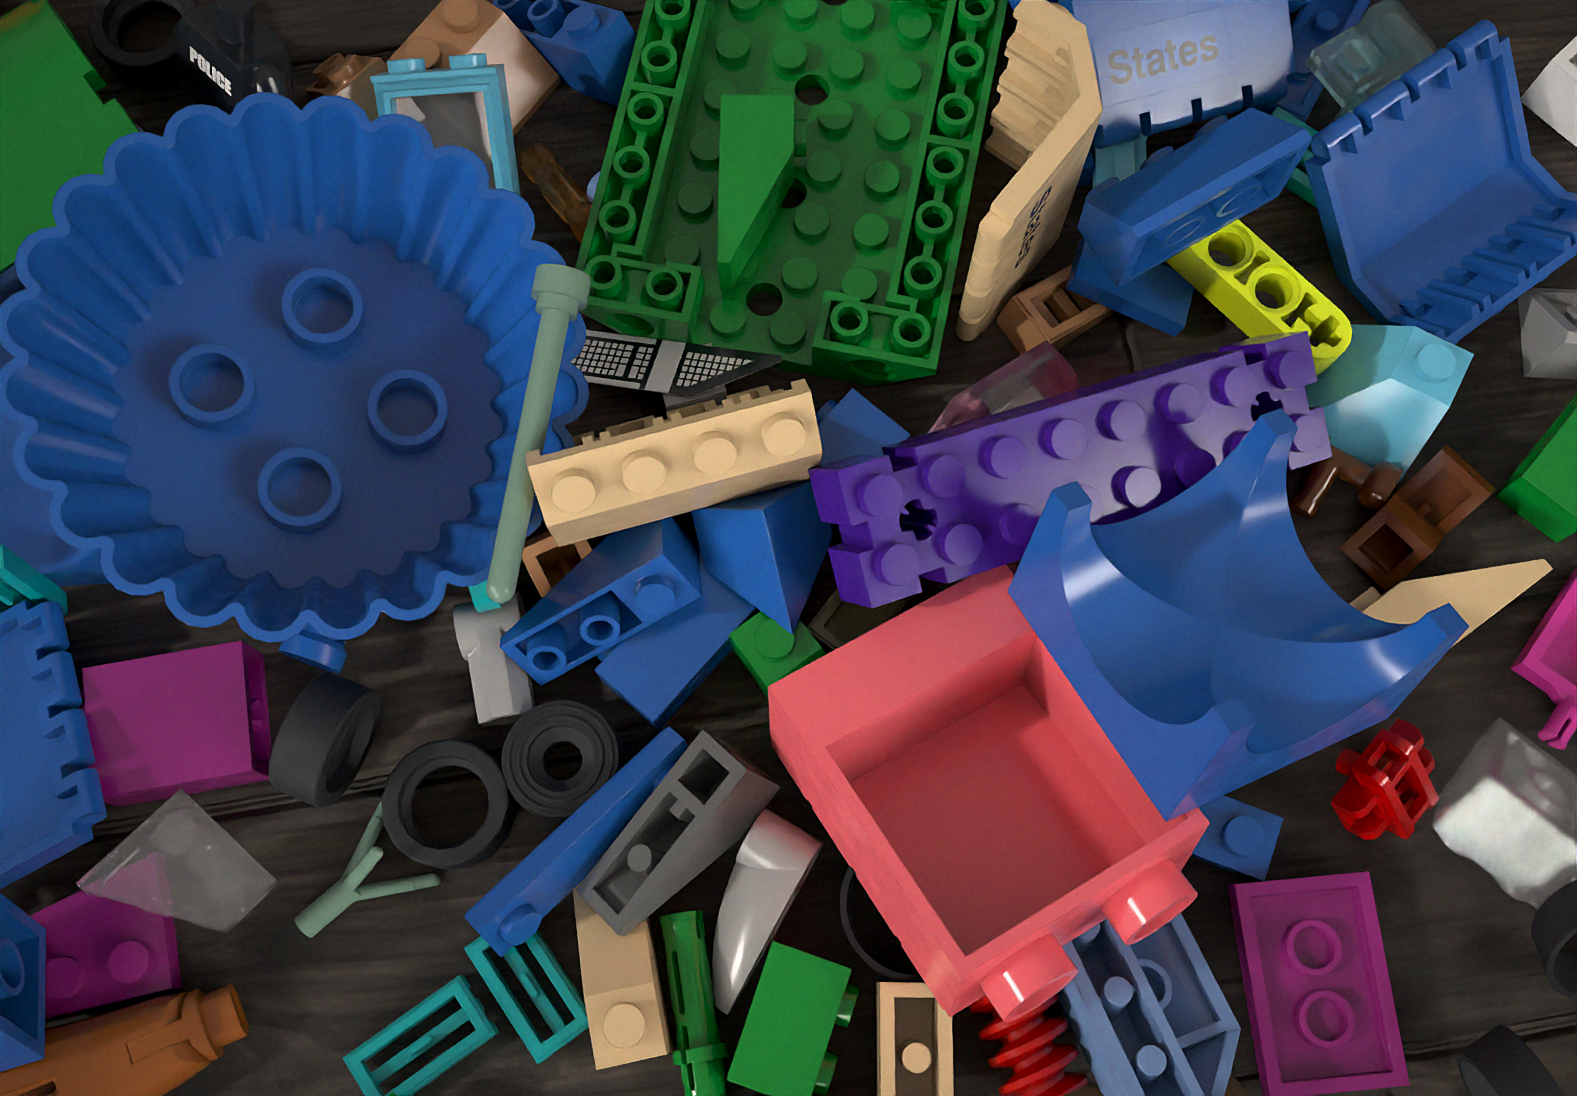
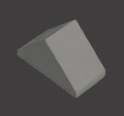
M1530 288L1518 297L1524 377L1577 380V290Z

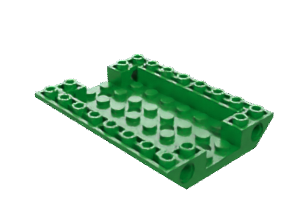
M646 0L575 266L576 269L585 272L592 279L587 306L585 309L578 311L622 335L697 345L712 343L713 347L780 355L782 361L769 367L867 386L935 375L1008 0H848L846 3L838 6L828 5L822 0ZM815 87L823 90L828 97L820 104L807 105L797 98V94L805 88ZM721 94L795 95V119H807L806 157H795L794 182L790 188L800 191L804 195L805 200L795 208L779 207L733 290H720L717 268ZM769 293L776 296L782 304L774 314L760 316L748 308V303L755 295Z

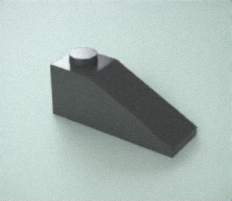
M702 729L575 891L617 935L625 937L740 840L781 786L737 747Z

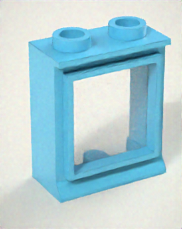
M486 53L448 56L450 68L426 69L424 58L395 59L387 61L388 72L370 76L371 83L374 85L379 117L394 113L411 116L424 125L431 135L434 148L453 145L462 146L474 152L486 166L489 174V189L503 188L517 193L521 197L504 63L487 65Z

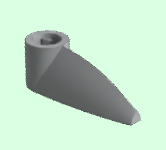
M764 809L758 816L739 849L735 866L724 893L715 929L712 960L713 995L715 1006L727 1015L733 1010L815 864L824 844L822 840L768 809Z

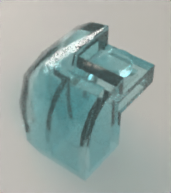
M1383 0L1369 7L1361 22L1313 49L1306 61V65L1342 107L1334 119L1336 121L1346 113L1353 114V109L1392 81H1400L1402 74L1438 49L1432 39L1398 0Z

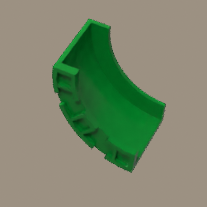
M28 0L0 17V273L15 264L18 247L27 236L39 229L57 226L52 214L53 198L60 186L72 177L87 173L104 175L103 159L108 147L119 137L132 132H141L115 98L106 104L101 99L97 91L107 84L83 52L84 48L48 0Z

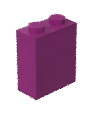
M242 640L83 668L84 689L80 690L82 704L77 709L85 712L95 756V762L87 768L98 771L106 804L121 807L269 780V761L272 745L263 653Z

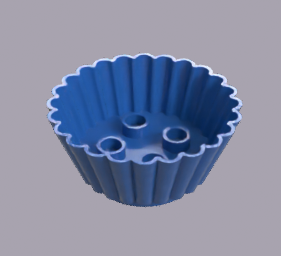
M259 92L248 95L237 103L231 115L218 107L210 105L186 106L175 112L166 123L163 137L150 132H132L119 137L108 147L103 159L104 175L87 173L72 177L60 186L53 198L52 214L57 226L42 228L30 234L17 250L15 258L16 272L26 289L12 294L0 305V343L4 349L14 356L0 370V411L10 421L24 426L15 438L11 453L14 469L24 482L34 488L54 492L48 506L49 522L58 537L67 544L78 548H101L100 564L105 578L116 589L130 595L147 596L163 590L167 607L177 619L187 625L206 628L220 625L234 616L240 628L248 635L268 643L285 641L299 634L308 622L318 633L326 637L349 640L363 635L375 625L381 611L394 619L405 621L424 618L436 610L445 595L447 583L460 587L476 586L488 579L541 315L535 311L537 301L531 297L536 267L540 264H560L566 266V263L556 249L544 242L531 240L535 229L534 214L528 203L512 191L503 188L489 189V174L486 166L474 152L462 146L453 145L434 148L431 135L424 125L411 116L398 113L386 114L370 122L365 111L354 101L338 95L316 98L300 110L292 100L278 93ZM579 312L577 319L569 321L542 455L575 447L573 437L565 425L577 420L586 409L588 403V382L582 371L570 362L581 353L586 342V326ZM536 493L534 494L526 537L531 535L540 526L544 518Z

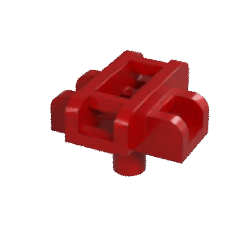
M1397 718L1388 731L1383 728L1380 730L1362 754L1351 749H1345L1340 753L1336 761V770L1349 777V779L1330 803L1347 831L1362 839L1373 840L1387 830L1407 840L1414 833V825L1426 809H1432L1439 801V797L1428 776L1435 767V760L1431 752L1422 747L1424 737L1417 726Z

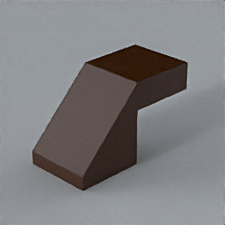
M1446 444L1339 548L1387 592L1428 557L1447 533L1492 495L1495 487Z

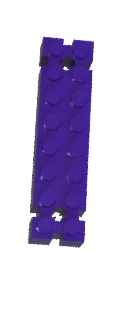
M1308 331L1259 335L1218 347L1219 352L1191 355L881 447L883 455L856 454L809 468L808 473L821 522L838 524L843 541L842 544L828 548L840 599L868 608H875L922 592L919 578L948 584L1022 559L1052 489L1074 481H1078L1093 502L1090 511V524L1092 525L1113 524L1144 514L1168 502L1201 480L1240 444L1261 415L1280 408L1285 411L1299 428L1289 451L1286 470H1293L1333 457L1323 407H1309L1305 391L1306 385L1317 382ZM900 514H903L904 519L900 522L899 525V516Z

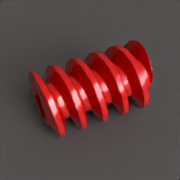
M1057 993L1034 1010L1007 1023L1002 1020L986 995L968 1006L972 1013H992L993 1020L978 1032L980 1040L1002 1041L1003 1048L988 1060L989 1067L1012 1069L1013 1076L997 1088L1000 1096H1063L1085 1086L1089 1082L1088 1076L1084 1072L1064 1071V1068L1077 1058L1079 1054L1077 1046L1053 1042L1069 1026L1067 1019L1063 1016H1044L1043 1014L1045 1010L1059 998Z

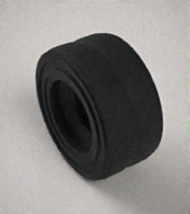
M573 700L549 701L527 711L509 731L501 756L502 773L512 797L535 816L554 823H563L625 766L622 742L609 721L593 707ZM560 744L575 745L582 754L580 770L575 776L567 780L552 778L546 769V759L549 752Z

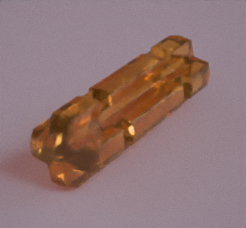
M539 142L534 143L529 149L522 151L520 154L519 162L521 168L532 183H537L540 193L564 223H569L571 226L570 230L582 243L592 204L587 202L588 197L564 167L554 161L556 157L547 146Z

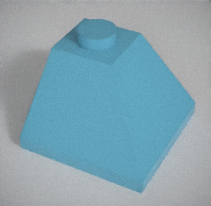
M1350 324L1352 337L1346 350L1324 372L1317 376V382L1305 386L1308 406L1323 407L1328 435L1331 437L1330 444L1371 467L1381 461L1395 464L1403 469L1399 479L1401 481L1449 409L1474 354L1416 326Z

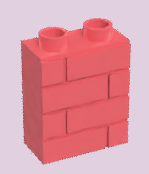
M1006 564L969 576L768 686L772 748L806 800H809L813 811L848 865L855 871L856 877L895 937L897 936L902 943V948L941 1008L951 1017L986 995L1005 1023L1016 1020L1034 1010L1073 980L1079 970L1062 946L1103 920L1107 919L1125 945H1132L1151 935L1186 909L1195 900L1198 893L1181 871L1210 824L1198 807L1167 822L1163 819L1007 592L1014 574Z

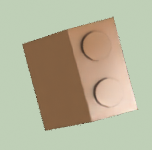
M442 0L388 60L424 58L426 69L450 68L448 56L486 53L487 65L504 63L514 137L561 83L560 76L511 19L496 6L486 0ZM483 91L410 96L426 116L423 121L460 146L474 152L488 165L491 164L492 156Z

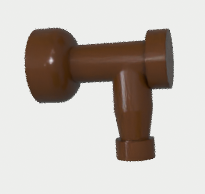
M1330 444L1333 457L1305 465L1311 470L1304 480L1299 495H1295L1289 505V508L1298 515L1311 519L1318 508L1317 503L1328 492L1334 480L1338 477L1358 488L1357 498L1360 504L1376 513L1393 491L1402 475L1403 469L1388 461L1378 462L1371 467Z

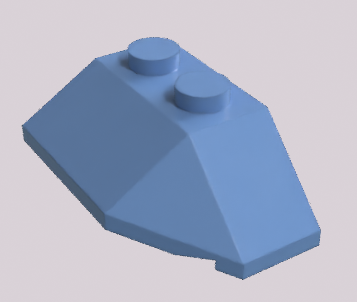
M1181 913L1151 935L1132 945H1125L1109 921L1105 919L1062 946L1079 971L1073 980L1057 993L1058 1000L1104 1096H1224L1241 1028Z

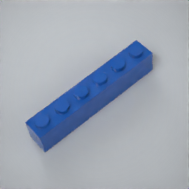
M853 388L839 403L831 399L816 414L823 451L821 465L856 454L883 455L881 447L910 439L911 434ZM830 523L832 536L834 537L840 530L839 525ZM699 542L696 545L699 548L702 597L598 654V659L602 662L596 667L595 672L601 681L658 732L732 651L728 634L760 612L754 605L706 570Z

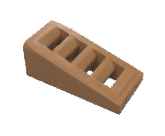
M1072 265L1013 296L997 317L998 326L1029 365H1033L1056 352L1116 312L1066 289ZM1065 289L1074 299V301L1078 304V306L1083 310L1082 312L1078 310L1075 304L1064 292ZM1044 303H1047V304H1048V306L1052 309V311L1056 314V316H1057V317L1059 318V320L1062 322L1061 324L1058 323V321H1057V320L1055 319V317L1051 314V312H1050V311L1048 310V308L1044 305Z

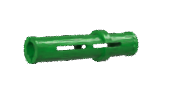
M687 911L660 917V925L662 927L663 942L665 943L666 964L678 1051L672 1052L674 1066L680 1065L685 1096H727L723 1058L728 1057L727 1044L720 1043L716 1022L713 987L704 937L703 911Z

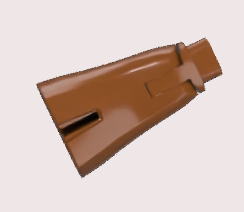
M232 984L206 995L202 990L196 988L188 992L160 996L101 1015L45 1028V1058L0 1072V1096H163L194 1077L207 1067L211 1061L222 1057L224 1046L249 1035V1026L239 995Z

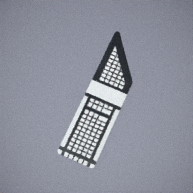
M586 330V342L581 353L570 362L582 371L586 381L589 383L693 397L780 363L782 357L773 354Z

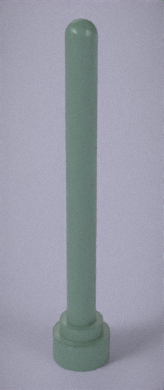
M560 264L538 265L531 291V297L537 301L535 311L541 315L486 585L488 597L497 603L507 602L515 594L535 494L527 468L525 453L539 449L541 456L543 454L569 321L577 319L578 310L586 308L592 281L591 277L585 272Z

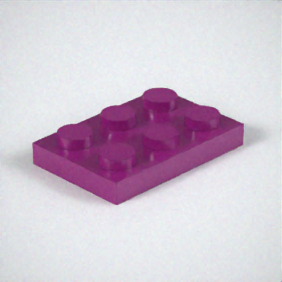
M1369 871L1241 883L1227 886L1262 1096H1309L1410 1086Z

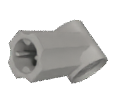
M518 591L515 592L509 601L502 605V608L478 613L473 601L455 604L453 607L456 637L463 658L469 662L478 724L482 727L515 724L522 715L536 707L531 676L499 647L500 638L526 614L522 596Z

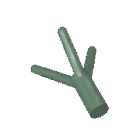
M381 801L342 878L295 917L296 925L306 936L314 937L355 901L414 891L440 884V875L438 873H430L360 885L383 856V850L380 847H373L384 826Z

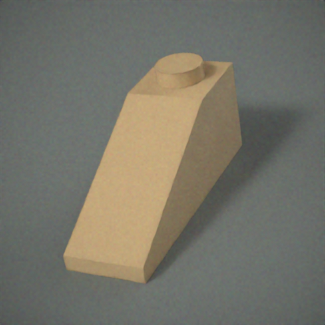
M1545 559L1403 581L1383 595H1380L1372 586L1351 601L1349 605L1381 621L1411 624L1420 620L1427 612L1450 603L1469 625V628L1453 644L1454 646L1553 570V568Z
M581 881L573 889L583 994L596 1070L662 1056L674 1051L649 916L625 937L617 935L575 891L582 883Z

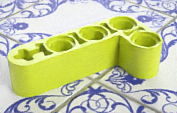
M1239 219L1166 260L1174 270L1250 338L1259 335L1308 331L1309 338L1313 336L1320 342L1317 347L1310 344L1316 376L1324 372L1346 350L1351 342L1352 328L1345 314ZM1215 250L1225 253L1231 259L1233 266L1227 267L1217 264L1210 257L1209 251ZM1263 291L1269 293L1276 299L1279 308H1267L1262 305L1256 298L1255 292ZM1292 315L1296 318V321L1289 327L1285 322Z

